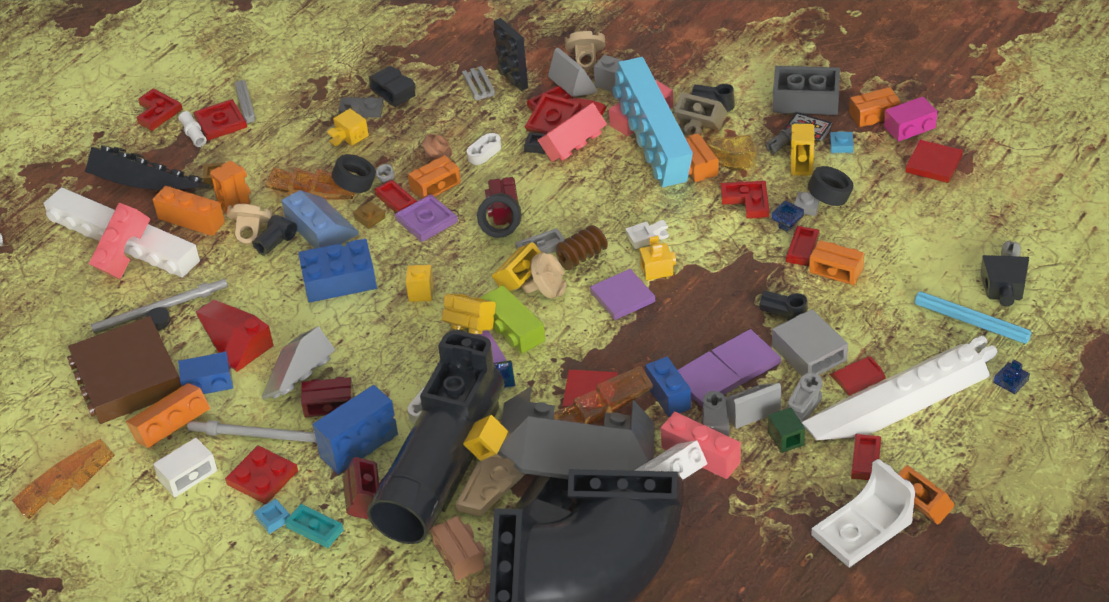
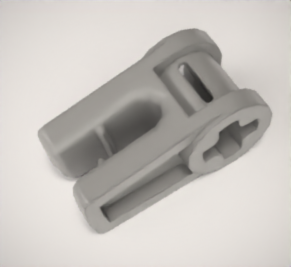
M807 373L800 378L788 401V407L793 409L801 423L808 419L822 400V392L820 391L823 384L822 378L814 373Z

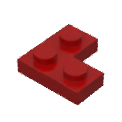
M153 88L138 98L140 106L147 110L136 118L138 124L153 131L182 111V104Z
M766 181L721 183L722 204L745 203L746 218L769 217L770 210Z

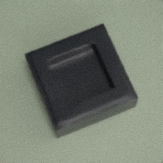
M529 132L524 144V152L545 154L546 152L538 142V139L545 134Z

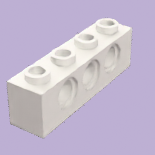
M696 440L678 443L634 471H676L682 479H685L707 465V461Z

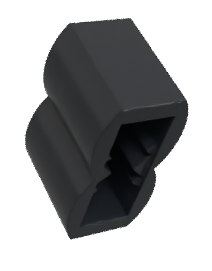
M387 66L369 76L371 90L376 95L383 97L394 107L416 96L414 81L402 75L400 70L392 66Z

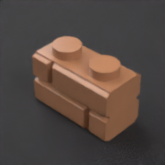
M456 516L447 520L446 523H440L431 528L433 545L455 580L458 581L469 576V573L473 574L484 568L483 557L486 556L485 549L480 541H474V533L468 523L463 524L461 519Z

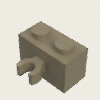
M681 92L674 113L680 121L688 123L684 128L686 135L689 136L690 131L696 129L695 134L698 133L701 136V127L720 131L727 110L719 101Z

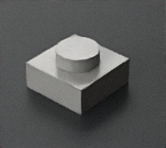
M798 191L794 204V213L816 216L820 201L809 192Z

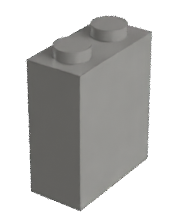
M812 309L772 329V347L802 376L807 373L820 375L847 361L848 343Z

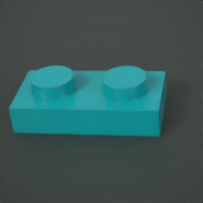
M300 504L285 520L286 528L326 548H329L344 531L342 523L303 504Z

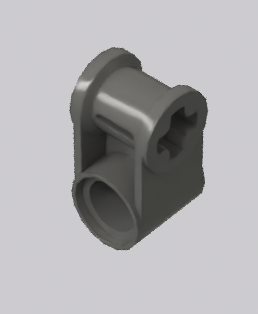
M710 391L703 396L702 424L729 437V417L727 416L725 396L718 391Z

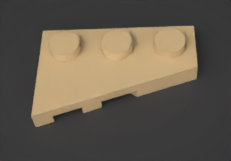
M498 454L482 461L479 460L456 503L457 511L481 517L525 473H520L515 469L514 462L508 457L503 459Z

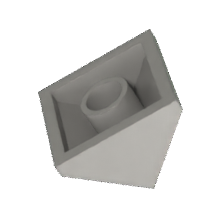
M557 47L554 50L548 77L571 96L596 93L598 90L584 69Z
M780 383L760 384L725 398L727 416L735 429L766 418L776 411H781Z

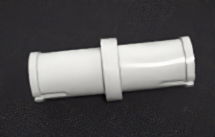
M182 112L178 118L184 127L185 134L191 138L196 147L203 146L207 140L201 132L200 124L193 119L190 112Z

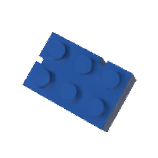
M366 238L346 242V246H342L340 243L298 252L308 303L377 289Z
M372 385L313 423L320 458L339 474L349 468L353 458H364L386 442L391 441L398 435L396 419L393 418L395 414L392 400L375 385Z

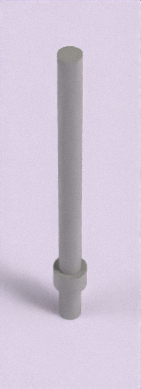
M225 278L210 284L206 282L198 285V288L90 325L93 333L145 316L154 308L161 307L166 309L200 296L202 298L208 297L212 292L227 288L228 285Z
M208 420V422L190 421L188 423V431L206 432L207 435L212 436L229 434L317 443L314 432L220 424V421Z

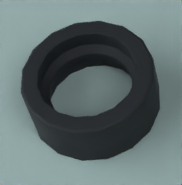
M345 154L337 158L331 175L333 181L344 190L364 193L371 188L376 170L366 159L357 155ZM348 171H351V172H353V173H356V174H358L359 176L354 175V174H351V173L348 172Z
M829 166L817 167L808 182L810 194L817 200L831 206L844 205L854 188L852 180L845 173Z
M503 193L487 197L481 203L477 212L478 224L482 231L495 238L506 237L513 233L519 226L522 217L521 207L518 202L510 195ZM501 202L510 207L513 217L509 226L497 229L488 223L486 212L493 203Z

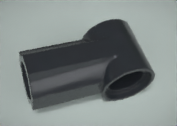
M694 84L692 95L719 101L727 112L734 109V88L732 85L719 84L716 87Z
M273 215L268 221L267 229L252 241L253 247L259 254L265 256L283 240H292L297 233V224L282 216Z
M764 291L759 308L761 311L784 316L789 321L799 314L807 312L808 302L807 297L800 293L785 296Z

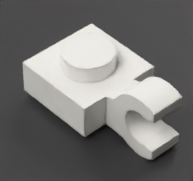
M664 220L650 226L648 222L626 228V235L634 249L649 245V237L658 235L660 240L669 237L666 231L668 226Z

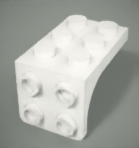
M877 459L872 463L871 477L862 492L848 504L812 528V536L845 565L851 567L912 524L915 489L908 480H904L894 472L890 465Z

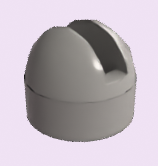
M383 164L376 170V175L382 183H387L395 177L394 170L389 164Z
M1006 241L1001 249V256H1020L1021 253L1020 245L1016 241Z

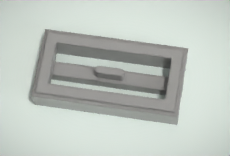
M482 66L478 67L477 71L474 68L470 69V73H467L466 70L462 71L463 78L474 100L495 95L494 88ZM478 76L481 77V79H482V81H483V83H484L486 89L488 90V92H486V90H485V88H484V86H483V84H482V82L480 81V79H479ZM470 78H474L481 94H478Z
M556 228L515 244L516 249L533 242L541 252L548 254L556 252V245L559 242H564L565 239Z

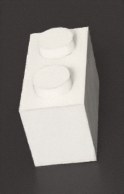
M197 438L182 445L153 464L158 481L174 498L217 471L213 454Z

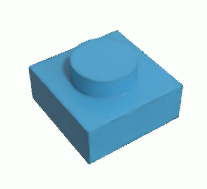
M830 132L831 153H853V132Z
M277 499L254 511L256 520L269 534L285 525V520L290 516Z

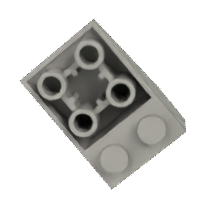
M319 326L300 334L282 348L261 396L263 400L271 396L275 399L281 394H287L295 387L293 384L299 380L303 381L313 373L312 370L314 368L324 365L331 359L329 355L335 351V348Z

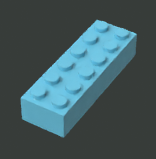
M639 57L618 62L613 95L620 103L622 114L627 116L631 131L635 132L639 147L643 148L647 163L651 164L655 179L659 180L662 188L687 182L693 152L644 58Z

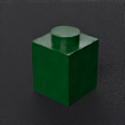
M791 407L768 415V433L781 453L805 445V427Z

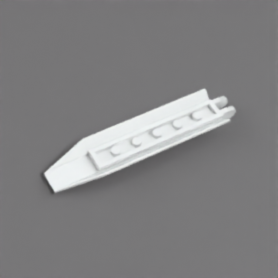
M979 336L973 339L970 344H959L847 397L808 418L802 424L816 440L855 437V434L870 435L990 377L985 362L996 356L997 348L994 345L986 347L987 339L984 336Z

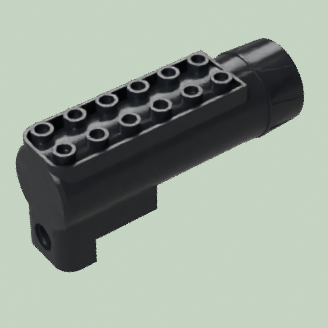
M454 330L446 333L438 345L440 361L420 395L422 411L390 469L380 481L367 509V515L372 525L380 533L394 541L404 544H417L425 540L441 511H446L474 457V454L463 445L475 422L489 415L495 417L499 409L498 399L504 390V380L499 370L494 366L491 341L485 336Z

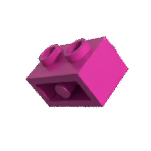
M924 97L914 99L885 110L884 128L898 142L936 128L937 110Z

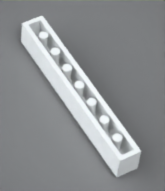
M60 188L44 202L46 215L49 220L99 242L115 212L114 209L64 188ZM149 224L141 239L132 236L128 239L124 248V252L132 255L134 258L141 259L152 266H157L170 274H175L182 278L200 262L195 244Z

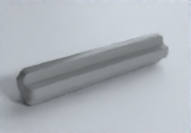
M236 81L235 87L243 117L246 123L254 122L256 118L246 81Z

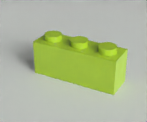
M502 285L479 297L480 299L496 303L493 327L498 334H502L512 348L515 347L523 354L545 342L544 324L505 286Z

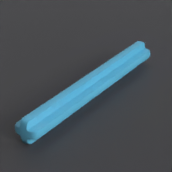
M922 291L918 292L915 297V304L1024 344H1027L1030 340L1031 331L1029 329Z

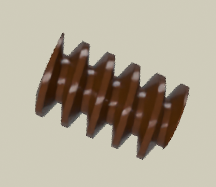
M590 225L586 229H582L572 235L571 238H566L564 242H559L556 245V255L562 267L569 271L572 269V265L578 266L579 261L585 262L587 258H592L594 253L599 254L601 249L606 250L608 242L598 227Z

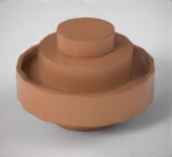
M427 134L422 141L425 155L431 161L444 155L450 158L453 154L449 142L440 135Z

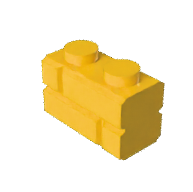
M793 124L791 131V175L811 176L814 164V125Z
M533 242L519 247L492 274V278L499 287L503 285L509 291L519 288L532 275V258L541 253V251Z
M464 294L445 295L443 305L445 309H443L442 321L451 324L452 329L465 330V328H468V333L482 334L485 330L493 329L495 302Z

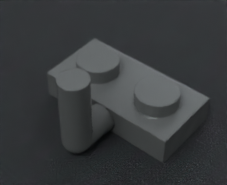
M341 98L338 110L339 115L348 109H352L362 117H381L384 106L383 98Z

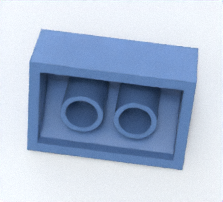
M300 190L281 200L285 218L297 224V232L314 248L342 244L359 235L358 230L323 197Z

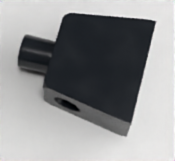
M983 255L980 273L987 297L989 299H999L1002 306H1011L1014 300L1023 299L1029 257Z

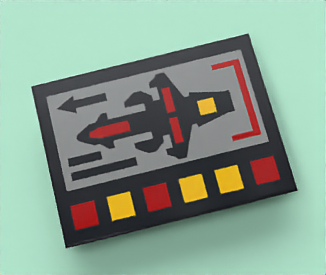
M796 112L784 130L796 122L814 125V139L821 141L828 134L832 122Z

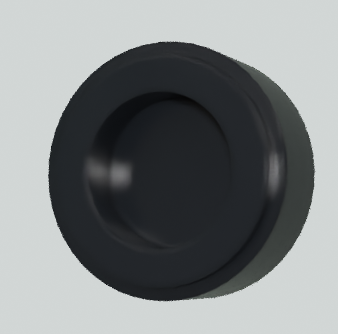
M154 308L146 314V317L151 316L157 330L165 328L171 321L169 312L165 308Z

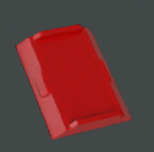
M871 356L864 357L829 374L849 396L886 379L882 368Z

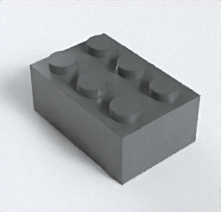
M775 66L773 113L799 112L802 114L838 115L840 68Z

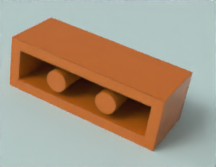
M164 186L153 198L156 214L160 220L211 236L225 223L220 202L168 186Z
M187 383L127 420L126 423L135 441L149 448L208 411L210 407L201 389Z

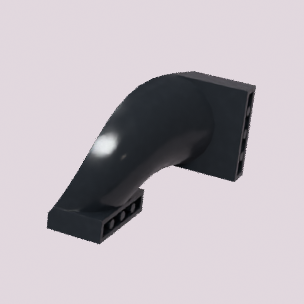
M569 469L568 497L576 506L568 516L554 522L538 523L523 509L494 508L489 602H630L659 571L676 537L683 507L684 481L680 474L676 471Z

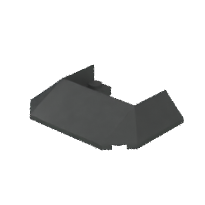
M532 386L504 402L501 425L509 432L497 454L503 459L508 457L514 462V468L520 473L568 479L569 469L634 471L653 459L655 423L634 400L630 415L605 412L603 426L553 420L555 405L530 402Z

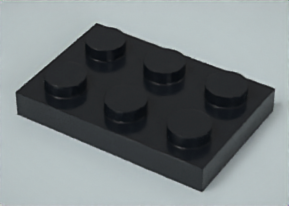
M502 18L494 20L495 30L493 34L496 39L495 52L498 58V72L504 75L519 90L528 89L524 37Z

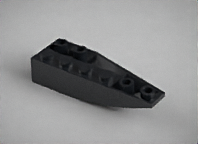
M101 145L100 148L91 147L85 172L136 188L161 190L164 186H168L181 191L209 189L210 184L202 182L203 178L195 175L186 176L184 175L185 172L181 170H170L166 168V165L149 162L148 159L143 158V155L132 152L130 154L125 149L119 147L112 148L106 145Z

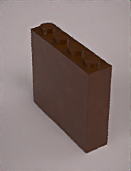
M151 316L68 346L71 354L67 356L71 370L77 369V371L73 372L78 385L83 384L80 387L84 401L90 400V402L86 403L91 417L96 415L99 424L153 405L182 387L180 377Z

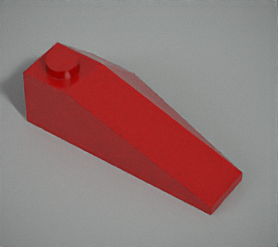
M214 299L196 311V315L204 330L208 333L213 346L217 349L218 353L227 351L230 366L236 372L274 346L269 325L251 313Z

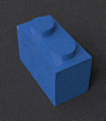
M227 351L178 361L181 386L187 383L199 387L203 394L234 389Z
M668 356L645 365L646 386L668 417L674 412L680 414L691 409V388Z

